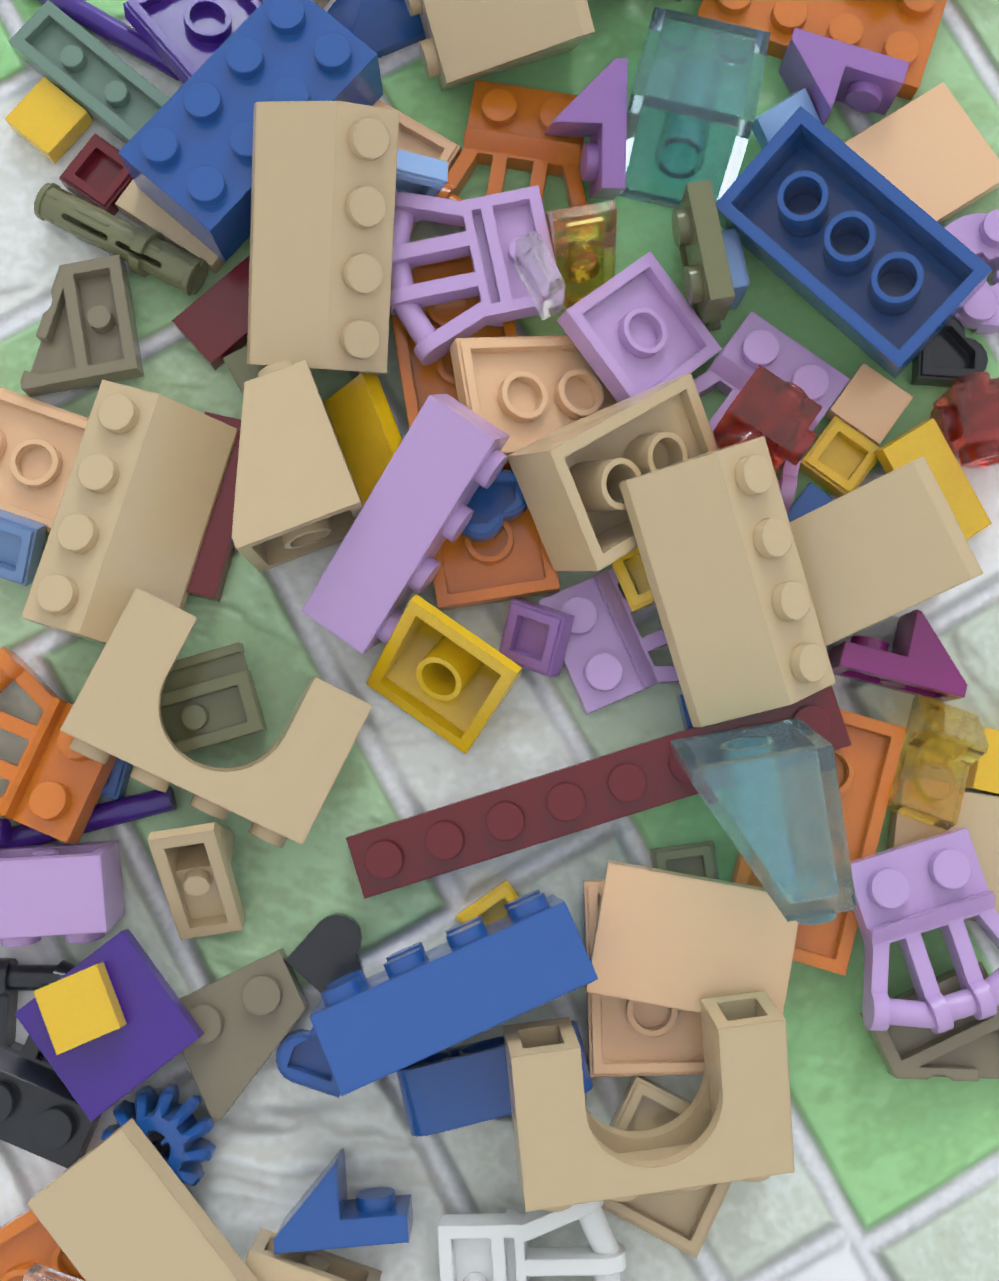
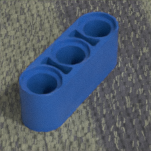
M571 1020L581 1048L584 1093H587L592 1089L593 1084L577 1021ZM504 1035L440 1051L396 1071L412 1136L438 1134L512 1114Z

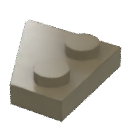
M118 254L59 265L51 289V306L43 313L36 333V337L41 343L31 372L25 370L21 378L22 390L30 397L99 385L102 379L116 382L143 377L144 371L127 268L121 256Z
M284 948L179 998L204 1032L200 1038L185 1048L182 1053L213 1122L222 1119L309 1006L292 966L285 961L288 957Z
M978 961L983 979L985 980L989 975L983 963ZM955 969L935 977L942 995L961 990ZM914 988L893 997V999L918 1001ZM997 1006V1014L995 1016L982 1020H977L973 1015L954 1021L953 1029L939 1034L933 1033L929 1028L889 1025L888 1030L885 1032L868 1030L888 1073L895 1078L929 1079L930 1077H948L954 1081H979V1078L999 1079V1006Z

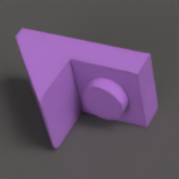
M794 28L778 72L790 94L806 88L821 123L825 125L835 100L846 103L851 109L858 112H875L886 115L904 83L910 62Z
M615 58L553 120L544 132L545 136L590 137V143L584 142L582 146L580 161L582 181H590L589 199L613 200L626 189L628 58Z

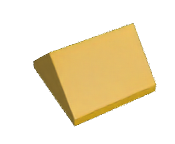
M415 594L404 610L366 684L466 754L521 677L522 667Z

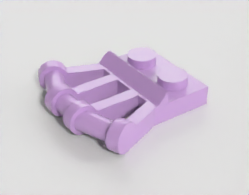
M538 185L461 201L396 191L390 314L396 315L415 342L416 346L413 352L422 365H430L438 361L450 351L449 346L456 338H467L484 326L501 327L503 322L563 310L564 298ZM419 220L460 226L465 229L464 232L410 242L413 223ZM467 256L471 257L474 272L414 284L412 270L415 267ZM479 296L480 299L479 303L438 329L434 328L422 310L426 306Z
M751 311L721 353L718 354L710 368L693 380L700 398L716 388L727 395L725 401L709 421L715 440L740 405L762 420L748 440L765 436L767 441L774 430L787 437L777 481L786 512H788L797 489V476L805 442L850 379Z
M613 567L608 571L598 573L592 578L537 601L538 604L575 616L563 665L586 715L654 685L679 683L674 666H654L649 653L668 645L664 631L660 629L641 638L631 614L636 612H632L627 599L623 598L618 587L620 583Z
M957 827L839 864L865 944L862 1015L867 1030L885 1032L888 1030L889 1025L929 1028L933 1033L939 1034L953 1029L954 1021L972 1015L977 1020H982L997 1014V1006H999V968L985 980L983 979L964 923L965 919L973 917L999 949V913L994 907L995 894L988 889L968 828ZM939 927L941 928L961 990L947 995L940 993L921 933ZM899 941L918 1001L893 999L888 996L889 946L892 942Z

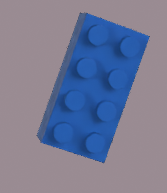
M264 0L129 140L118 154L138 189L226 262L250 237L254 103L269 101H343L373 106L383 95L378 55L313 0Z
M801 106L716 201L720 226L724 230L736 228L740 235L741 244L894 379L979 291L993 270Z
M539 889L529 892L504 904L508 915L485 925L481 916H476L446 930L448 942L425 951L422 942H418L386 957L387 962L383 964L384 971L366 978L361 968L326 984L327 989L320 993L322 999L309 1017L341 1096L597 980V974L565 901L555 895L546 897L544 893H540Z

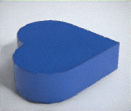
M502 469L487 489L479 485L467 504L469 508L474 510V513L463 530L462 535L478 543L487 542L499 534L504 521L514 520L522 516L528 506L512 470Z
M314 1027L311 1030L300 1029L293 1031L286 1036L277 1049L276 1055L277 1067L283 1077L293 1083L339 1098L340 1091Z

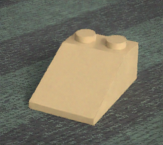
M686 373L556 429L508 455V460L554 571L598 572L638 547L618 482L716 450L718 446L692 374Z

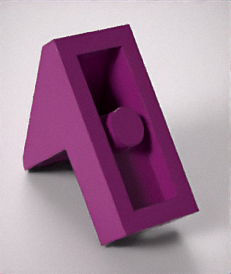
M918 609L899 618L891 652H888L889 643L880 639L857 635L852 636L850 642L845 641L829 649L828 657L834 675L940 702L964 698L966 695L967 683L928 620Z

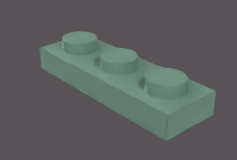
M49 0L8 41L22 60L88 111L93 118L125 144L170 99Z

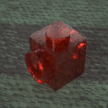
M759 365L726 410L714 429L713 435L719 449L765 436L774 471L776 472L785 460L796 466L811 447L818 435L811 431L809 426L823 407L810 399L804 390L796 384L782 380L762 365Z
M976 372L961 376L953 380L952 387L933 403L934 408L931 411L930 419H935L956 459L960 458L961 466L983 468L998 465L999 378L991 379L988 372Z

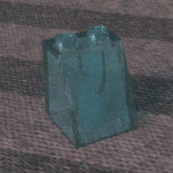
M654 6L627 111L626 189L617 196L678 209L686 183L711 179L715 202L724 194L737 178L755 121L771 32Z
M799 718L671 740L672 753L787 922L796 921L805 925L824 924L834 920L837 916L836 913L857 910L834 749L831 743Z

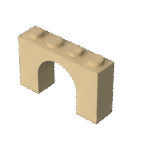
M136 587L60 728V731L74 737L69 748L102 764H106L110 755L135 766L130 774L132 778L158 791L166 793L170 783L194 794L190 805L220 820L225 821L229 811L253 822L248 831L249 833L272 845L283 848L287 839L303 845L373 705L317 677H310L279 738L259 758L235 767H212L196 762L182 753L168 736L161 716V695L166 679L197 622V617Z
M765 990L700 999L704 1048V1076L700 1089L689 1107L677 1118L660 1127L645 1131H626L613 1128L598 1120L587 1110L585 1105L581 1048L570 1017L503 1025L517 1174L525 1211L545 1210L559 1212L577 1204L604 1200L626 1202L637 1198L639 1195L672 1190L694 1192L704 1188L706 1185L740 1180L761 1182L774 1175L794 1173L786 1019Z

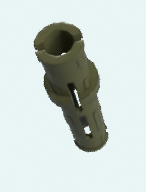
M47 183L39 190L34 201V213L37 218L42 221L46 220L112 255L119 254L128 263V268L132 272L142 277L153 275L182 290L188 296L197 294L205 283L208 274L207 261L165 242V237L161 232L150 227L140 229L110 214L106 210L61 189L55 183Z

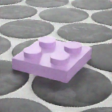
M651 251L571 306L557 319V322L617 403L677 376L692 373L722 350Z

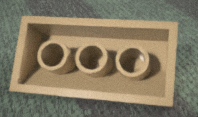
M269 101L254 103L247 364L270 365L279 361L297 363L306 359L309 368L387 373L399 110L343 101Z
M102 379L21 618L59 632L106 645L136 587L184 610L189 595L187 589L239 430L161 394Z
M765 436L716 449L618 482L694 728H701L788 706L836 683Z

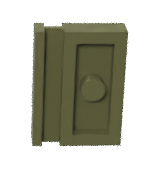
M711 179L686 183L680 206L672 211V231L675 244L679 247L682 259L686 299L708 331L720 330V320H725L735 298V292Z
M234 643L176 660L163 687L161 716L168 736L182 753L267 729L251 671L248 670L244 656L243 643Z

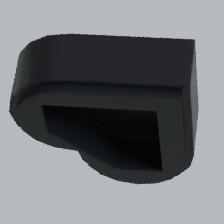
M953 317L912 360L911 384L950 388L966 387L975 382L986 370L988 363L987 352L978 341L966 337L963 325L958 319Z
M330 914L315 926L285 961L321 993L327 989L326 984L355 970L363 969L362 961L356 954L362 941L361 928L357 921L347 914Z

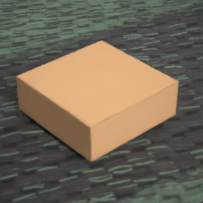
M863 363L825 414V417L832 420L834 416H837L879 446L913 396Z

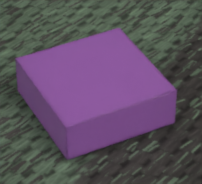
M523 598L511 599L499 652L520 667L547 677L558 676L561 673L575 616Z

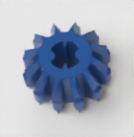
M177 1084L167 1085L160 1096L148 1085L136 1092L135 1103L124 1100L113 1110V1115L118 1124L109 1125L103 1130L100 1140L103 1141L133 1118L148 1139L154 1131L161 1133L165 1137L160 1142V1145L169 1143L170 1148L164 1154L160 1153L182 1183L196 1186L205 1175L201 1162L209 1161L216 1150V1146L212 1142L202 1138L215 1126L213 1119L207 1116L196 1119L193 1115V1112L201 1103L200 1096L193 1095L182 1105L178 1103L179 1090ZM155 1140L151 1143L155 1146L158 1143V1141Z

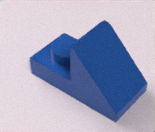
M341 1148L284 1218L273 1240L274 1254L409 1243L413 1224L411 1194L396 1195L395 1189L389 1187H375L358 1192L356 1199H347L344 1148Z

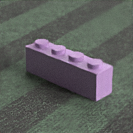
M429 395L301 612L361 654H364L380 642L387 644L404 612L402 609L413 591L419 595L422 594L437 574L441 563L434 559L444 541L448 539L453 543L469 523L474 510L469 508L467 504L479 485L487 489L504 467L508 456L503 454L501 450L510 436L450 395Z
M119 840L78 843V845L66 843L0 848L1 946L21 947L40 941L41 936L65 935V941L68 943L96 941L103 938L105 933L125 914Z

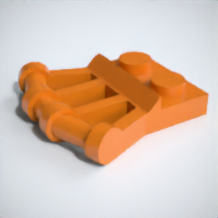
M475 79L468 123L465 128L463 150L448 172V182L436 197L458 201L463 200L458 196L478 164L491 166L486 195L503 192L507 169L532 172L529 187L539 186L543 203L547 175L562 177L570 213L546 218L551 242L574 237L577 238L579 243L594 240L592 213L586 201L579 171L584 137L544 135V132L553 120L578 95Z
M3 646L0 649V693L15 680L43 710L38 724L35 725L0 710V728L30 740L18 765L0 758V777L10 781L4 795L0 796V815L65 843L78 845L117 757L110 755L106 764H102L70 749L69 746L74 737L60 731V728L73 704L61 700L16 653Z

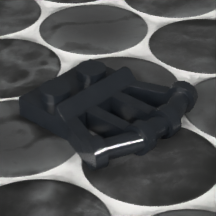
M0 958V1140L65 1168H69L85 1155L101 1115L90 1122L30 1035H28L24 1045L15 1041L17 1017L14 1013L17 1012L18 991H35L54 983L77 965L65 960L61 961L58 965H20L16 958Z

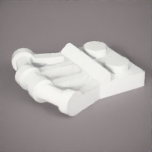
M605 1200L573 1205L559 1212L536 1210L521 1213L515 1209L506 1208V1213L441 1214L437 1224L440 1281H529V1277L594 1276L595 1281H621V1272L627 1266L625 1245L616 1240L601 1206ZM579 1220L590 1244L588 1246L527 1247V1241Z

